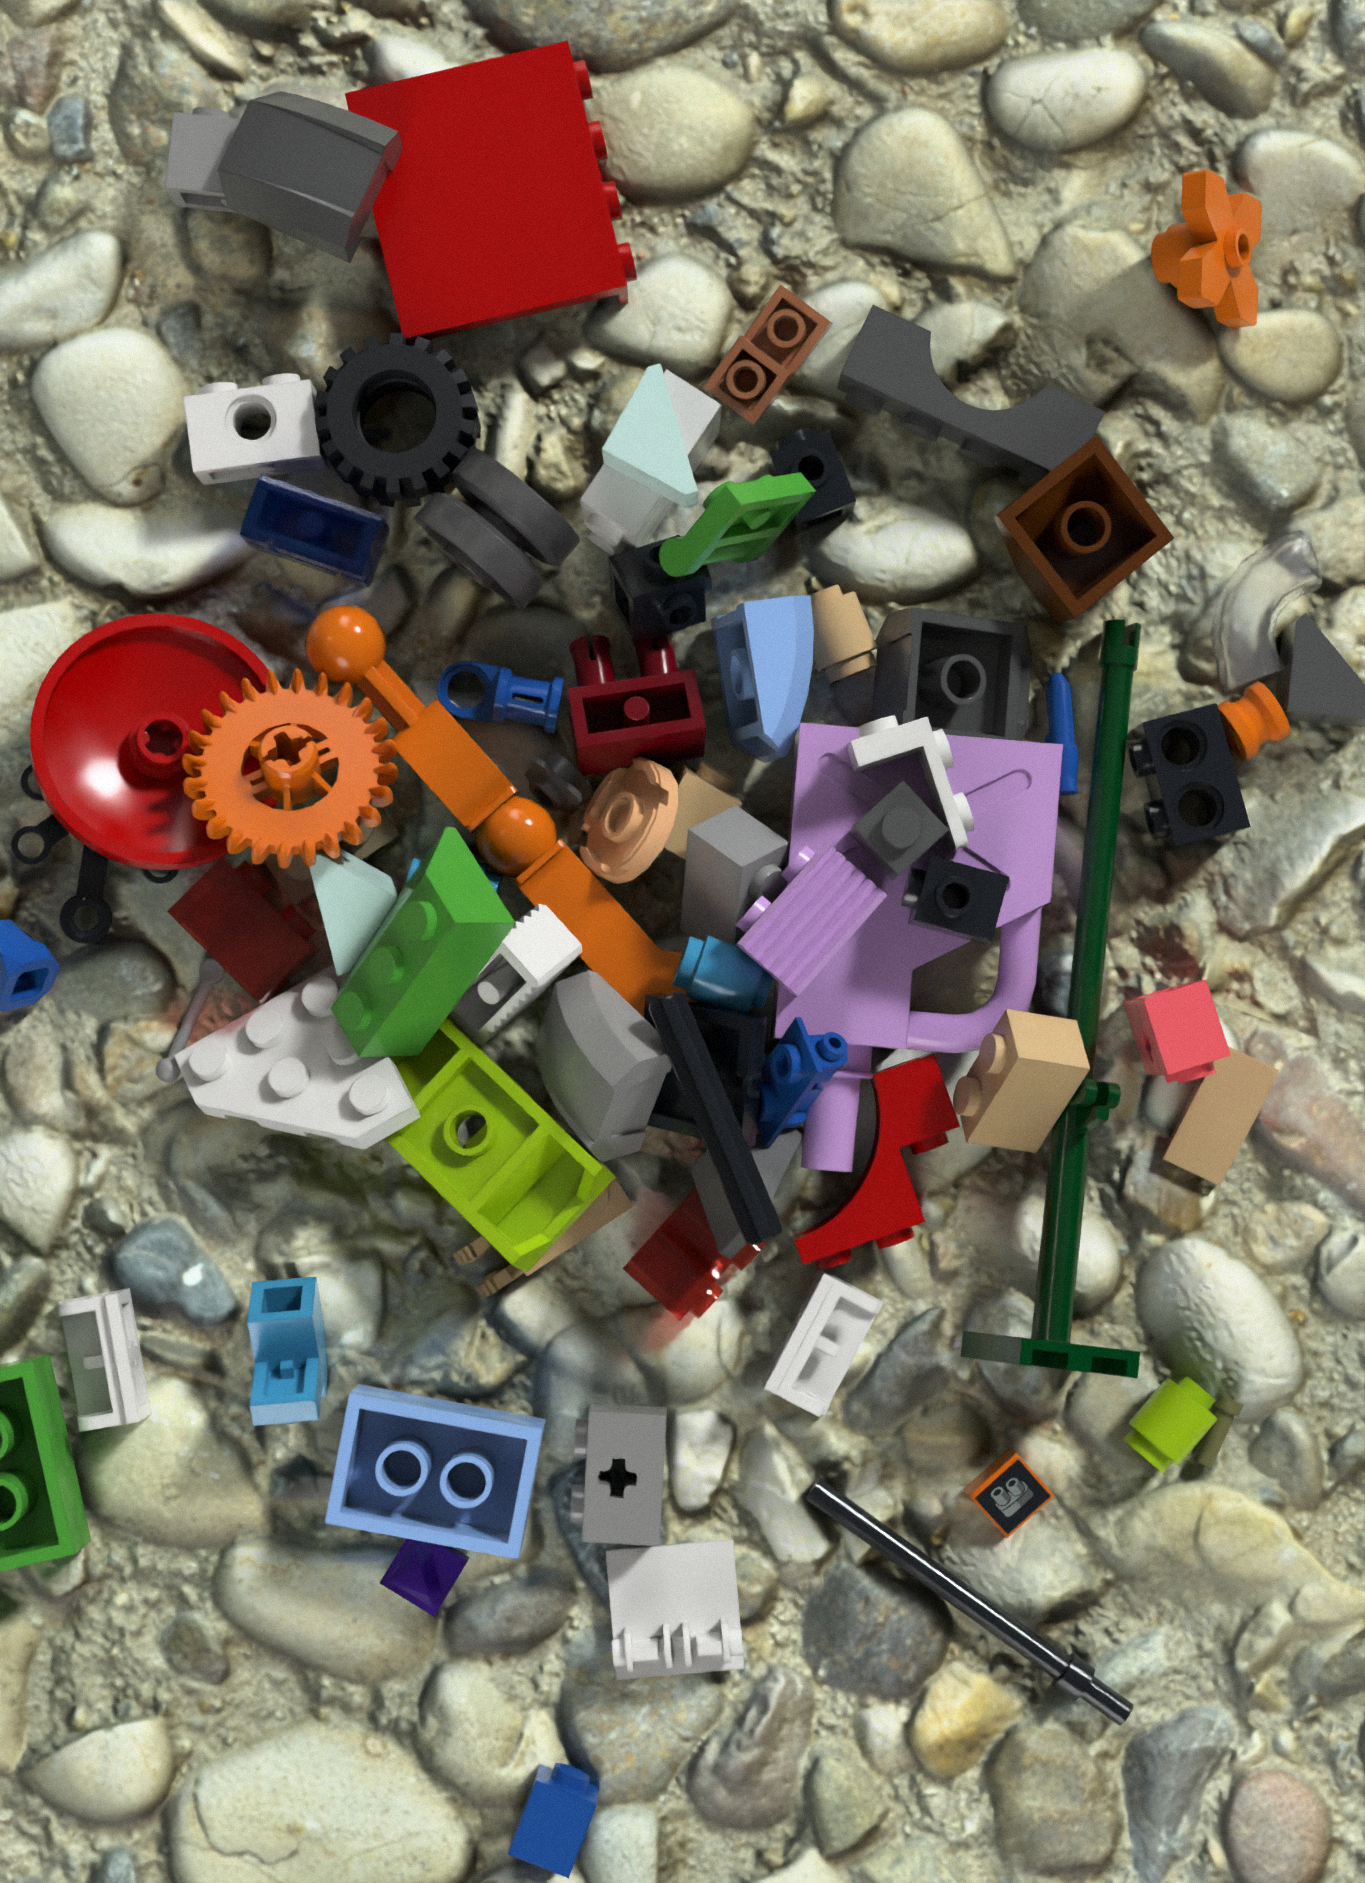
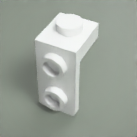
M895 715L880 718L857 727L860 738L850 741L847 746L854 773L917 753L938 818L948 829L944 837L950 853L968 846L966 833L975 830L974 821L964 793L961 792L954 795L952 793L945 769L954 767V761L943 729L932 731L928 716L898 726Z

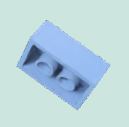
M358 1384L348 1396L325 1523L519 1559L525 1536L546 1419Z

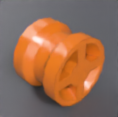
M1259 681L1245 688L1243 697L1236 702L1225 700L1217 705L1228 745L1243 761H1247L1257 755L1260 745L1268 740L1278 742L1291 734L1288 719L1279 702L1271 691Z

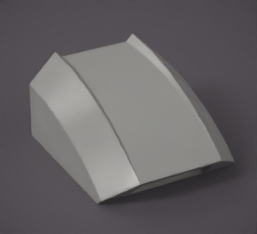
M588 970L558 981L554 985L534 1042L536 1061L543 1083L554 1105L569 1127L601 1163L638 1152L647 1131L645 1128L665 1076L672 1068L659 1034L597 972Z

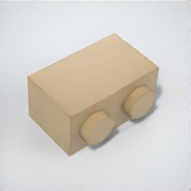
M1011 1009L1004 1011L992 1033H988L983 1038L979 1055L967 1075L961 1077L955 1086L953 1107L956 1114L960 1115L966 1143L1037 1153L1090 1070L1077 1020Z

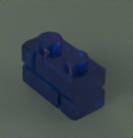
M261 474L242 523L240 536L251 548L333 576L340 573L344 580L369 588L377 570L390 528L382 515Z

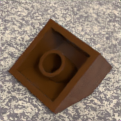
M1097 435L1088 440L994 516L1017 573L1055 623L1077 618L1174 539L1173 535Z

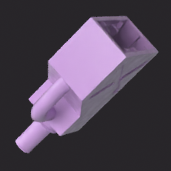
M800 723L794 741L786 839L790 842L788 865L806 845L817 853L828 842L887 894V897L798 997L792 995L775 980L770 1039H781L795 1017H801L808 1035H825L828 1032H834L841 1035L847 1043V1062L841 1069L835 1072L829 1082H820L823 1090L807 1111L808 1115L804 1121L801 1168L852 1172L861 1078L871 1079L873 1077V1074L870 1072L872 1047L944 1053L980 1050L983 1038L988 1033H992L1006 1009L1028 1012L1037 977L1042 906L1051 902L1063 744L946 735L952 752L954 767L945 769L953 795L961 792L964 793L972 813L975 830L966 833L968 846L951 853L943 835L892 881L848 832L855 823L902 780L938 818L918 754L916 753L854 773L847 746L850 741L860 738L857 727ZM931 855L1009 876L996 928L1002 927L998 978L995 990L984 1006L971 1013L955 1015L909 1011L913 969L970 942V940L908 924L912 908L901 906L906 881L911 867L922 870L925 860Z

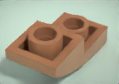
M780 284L745 335H740L703 388L752 425H756L805 363L833 323Z

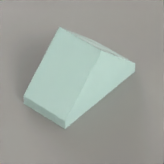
M661 363L647 367L602 448L603 463L678 505L687 508L698 504V490Z
M341 848V856L335 859L328 856L323 849L318 850L316 864L309 867L337 975L349 973L398 899L392 877Z

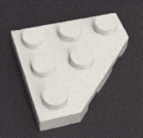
M334 964L174 1055L195 1104L206 1115L228 1119L230 1115L257 1121L261 1127L306 1137L308 1133L337 1139L342 1145L364 1150L421 1117L392 1057H358L332 1012L331 1006L347 974L337 975Z

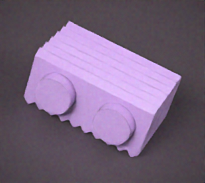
M828 842L817 853L806 845L780 874L790 883L773 903L762 895L736 924L745 933L736 945L795 997L802 993L887 897L883 890L877 887L873 881L868 879Z

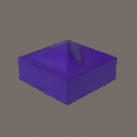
M406 1539L381 1579L380 1584L430 1615L435 1616L468 1562L469 1557L453 1547Z

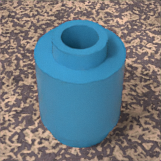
M709 935L706 936L704 941L689 936L678 963L672 985L687 990L685 996L695 1001L748 1012L750 1006L762 1009L773 977L737 945Z

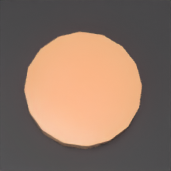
M643 757L632 759L634 765L628 769L617 768L605 777L594 792L582 821V830L589 833L587 847L580 844V857L584 865L591 873L614 884L632 881L649 868L663 850L673 829L678 809V783L672 772Z

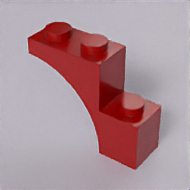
M928 1053L872 1073L873 1077L870 1081L876 1106V1127L870 1157L856 1186L839 1207L821 1222L792 1236L803 1265L815 1261L818 1271L840 1265L854 1258L851 1250L852 1247L872 1240L876 1241L878 1249L902 1243L915 1237L912 1226L925 1222L899 1148L910 1145L913 1155L935 1149L949 1143L946 1131L960 1127L934 1053Z

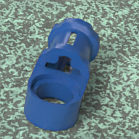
M459 661L448 666L442 672L437 683V695L444 708L454 718L459 720H478L501 725L505 719L541 725L545 733L555 734L564 678L554 677L551 682L514 676L511 668L473 661ZM462 673H470L477 676L484 685V696L481 702L469 709L455 706L448 697L450 682ZM514 698L528 699V700H533V701H539V702H542V703H541V704H538V703H533V702H527V701H522V700H516V699H514Z

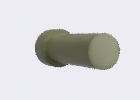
M1223 1394L1219 1395L1215 1404L1217 1409L1214 1416L1218 1420L1205 1434L1194 1458L1199 1463L1211 1468L1234 1417H1239L1244 1406L1242 1403Z

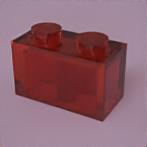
M221 857L167 912L258 1003H266L321 951L310 940L317 930L294 906L289 904L282 911L265 894L272 887V884L249 861L244 859L237 866L233 861Z

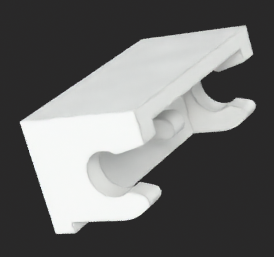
M820 1270L762 1379L763 1388L818 1417L821 1415L825 1416L839 1385L884 1302L829 1272Z
M130 1288L57 1302L59 1317H62L77 1402L79 1432L136 1423L152 1414Z

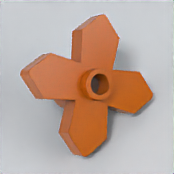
M1209 169L1184 173L1182 176L1181 211L1186 222L1172 224L1167 228L1166 232L1158 233L1154 237L1151 246L1153 272L1160 283H1171L1177 288L1179 301L1194 309L1213 307L1217 321L1229 328L1255 326L1257 323L1258 288L1249 263L1252 257V249L1260 241L1261 203L1246 192L1228 195L1224 179Z

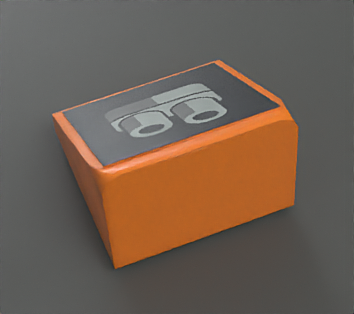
M1012 1447L1007 1449L964 1488L967 1495L1006 1538L1012 1535L1055 1496Z

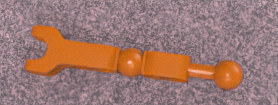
M352 605L333 606L320 613L309 626L305 639L306 657L317 675H320L322 672L326 673L329 683L342 686L348 682L350 685H356L365 697L370 698L373 706L397 731L390 738L396 744V751L471 835L475 833L477 850L485 864L498 874L516 878L513 882L535 907L537 904L546 905L582 944L583 952L579 955L593 972H597L643 1017L646 995L660 992L669 994L679 991L686 995L687 990L672 985L683 951L668 952L660 949L562 839L557 841L555 823L548 811L535 800L517 796L519 791L437 699L433 700L427 707L420 701L384 660L387 649L385 632L377 618L365 609Z

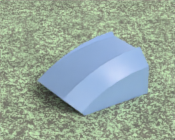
M786 596L743 602L736 606V610L710 619L730 744L737 750L763 763L786 757L799 728L804 711L813 666L814 626L811 596Z

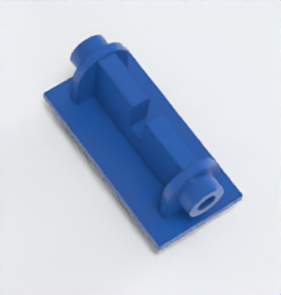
M795 1017L763 1064L757 1128L765 1147H771L783 1129L800 1126L805 1121L808 1115L807 1111L823 1090L820 1082H829L835 1072L841 1069L847 1062V1043L841 1035L834 1032H828L825 1035H808L801 1017Z

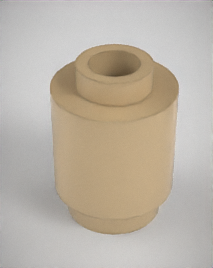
M834 585L809 595L811 596L814 626L813 659L818 672L825 670L830 684H833L877 666L872 653L873 650L877 649V645L856 592L843 595L840 586Z

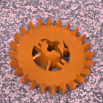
M296 668L294 670L288 689H282L275 673L269 670L267 672L265 693L260 694L247 678H243L241 687L244 702L239 704L232 700L226 692L221 691L219 693V703L224 717L214 716L206 709L201 711L202 725L209 735H201L196 731L188 733L190 747L200 756L184 754L182 757L183 769L193 777H197L186 778L183 782V789L187 796L197 799L191 805L192 815L198 820H209L206 825L207 836L212 839H221L229 835L226 841L228 853L239 854L250 846L252 847L251 859L253 864H262L270 853L277 855L279 868L282 869L289 867L293 855L300 854L305 865L310 867L316 864L318 850L323 849L328 856L334 859L340 857L339 841L342 839L353 845L361 844L364 840L359 825L376 827L381 824V815L375 807H385L393 801L392 790L385 785L395 782L398 778L397 766L389 762L396 755V744L392 739L379 743L386 736L388 726L386 719L383 717L377 718L373 723H368L373 713L370 698L366 697L358 706L350 708L353 700L350 683H344L341 690L331 697L329 696L328 677L324 672L319 675L318 682L312 690H306L300 669ZM313 737L321 740V742L316 744L313 741ZM252 755L259 760L261 769L243 777L245 762ZM339 765L337 780L333 787H331L321 777V773ZM315 793L324 797L312 806L292 811V804L305 802L314 796ZM271 796L273 799L283 803V810L273 809L259 801Z

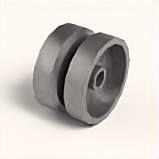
M472 448L453 470L452 476L457 490L475 509H471L452 495L435 492L414 518L422 529L442 547V551L465 573L485 588H490L516 608L523 610L543 587L539 570L520 550L523 549L542 563L560 566L579 544L580 538L571 525L531 487L491 456L479 449Z

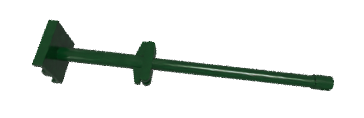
M1116 619L1103 622L1099 661L1102 673L1067 1019L1077 1020L1090 1070L1052 1128L1031 1339L963 1331L961 1357L1138 1378L1140 1352L1071 1344L1070 1339L1091 1130L1108 1121L1109 1109H1115L1121 1097V1090L1118 1084L1095 1082L1093 1075L1133 673L1137 670L1141 624L1137 622L1126 627L1125 620Z

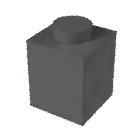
M902 780L855 823L848 833L893 881L938 841L948 829Z

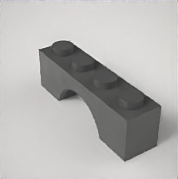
M872 305L840 373L837 389L847 393L845 400L852 406L874 415H878L882 409L904 419L902 426L920 438L937 441L940 436L962 446L960 453L965 458L981 466L993 468L997 462L1019 473L1018 481L1028 488L1094 437L1105 411L1048 385L1030 400L1009 409L987 410L966 404L949 392L937 376L931 358V331L875 305Z

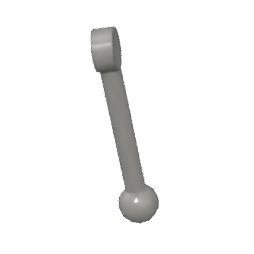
M206 959L199 966V976L202 980L167 1058H163L156 1065V1075L163 1082H173L179 1077L181 1070L174 1055L185 1049L213 984L221 982L225 977V966L217 959Z

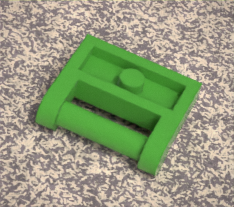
M801 472L775 477L764 475L757 480L741 483L725 482L706 497L703 502L705 511L685 536L667 539L662 544L659 552L660 564L668 575L679 577L693 574L701 565L729 559L737 563L758 560L813 496L816 490Z

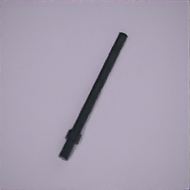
M820 1477L810 1487L805 1496L806 1500L1053 1678L1052 1686L1073 1701L1080 1697L1119 1726L1127 1720L1134 1705L1094 1676V1667L1074 1653L1067 1657Z

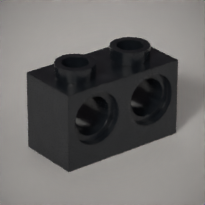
M1217 703L1142 722L1132 729L1134 740L1127 742L1130 764L1136 778L1145 777L1151 799L1150 802L1144 803L1146 823L1151 837L1154 840L1162 839L1165 851L1232 834L1251 827ZM1166 733L1180 734L1189 743L1190 757L1185 765L1173 764L1163 755L1161 743ZM1183 794L1197 795L1205 803L1207 816L1201 827L1190 826L1180 817L1178 804Z

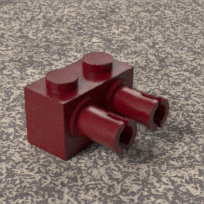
M672 632L655 638L656 651L653 650L651 639L637 644L632 639L636 650L640 677L615 681L610 654L611 645L608 637L592 635L594 660H591L589 657L586 636L575 639L570 643L569 650L573 658L578 687L567 689L569 721L577 766L583 776L611 772L617 768L628 769L634 765L632 759L638 757L662 764L705 756L706 724L695 669L678 671L672 642Z

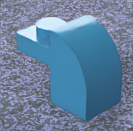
M305 1277L252 1282L247 1325L255 1362L249 1405L253 1426L294 1424L297 1422L319 1420L321 1398L327 1395V1356L323 1312L317 1278Z

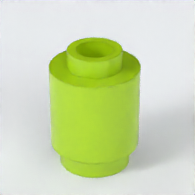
M1187 1376L1179 1384H1176L1167 1377L1128 1424L1133 1428L1123 1440L1164 1474L1173 1462L1179 1466L1218 1420L1209 1411L1216 1400Z

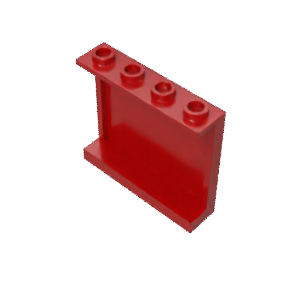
M568 40L344 93L350 112L399 131L402 141V153L394 170L389 171L372 210L401 331L404 333L407 342L415 344L417 336L430 340L432 343L431 339L614 295H617L619 305L628 303L627 282L637 280L635 264L629 242L617 245L612 222L622 220L620 202L614 181L602 183L597 161L608 159L600 121L587 122L583 101L593 98L585 60L573 62Z

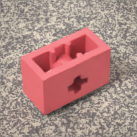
M1207 980L1181 983L1123 1002L1145 1073L1148 1075H1165L1167 1083L1178 1081V1084L1216 1073L1213 1061L1231 1055Z

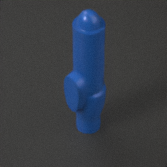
M1056 672L1051 675L1048 683L1045 685L1049 733L1045 737V743L1063 744L1059 795L1069 796L1078 793V747L1075 742L1070 682L1066 681L1063 674Z

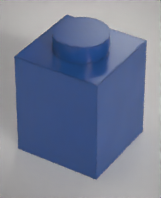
M555 1763L553 1769L539 1764L512 1833L508 1855L569 1878L597 1806L599 1787L589 1783L590 1776L576 1767L563 1763Z

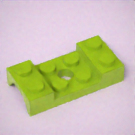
M447 1016L419 1055L391 1056L421 1117L384 1139L512 1266L528 1273L616 1176L579 1140L549 1115L484 1052V1049L476 1044L460 1026ZM473 1115L483 1116L487 1123V1133L484 1140L474 1148H462L457 1137L461 1123Z

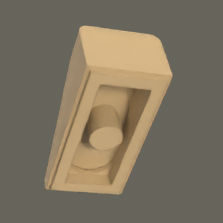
M1229 1046L1230 1056L1213 1061L1216 1073L1196 1080L1161 1159L1219 1186L1223 1182L1261 1110L1279 1072L1278 1069Z

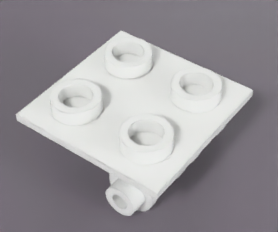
M733 1539L606 1550L613 1633L612 1652L613 1663L616 1669V1680L744 1669Z

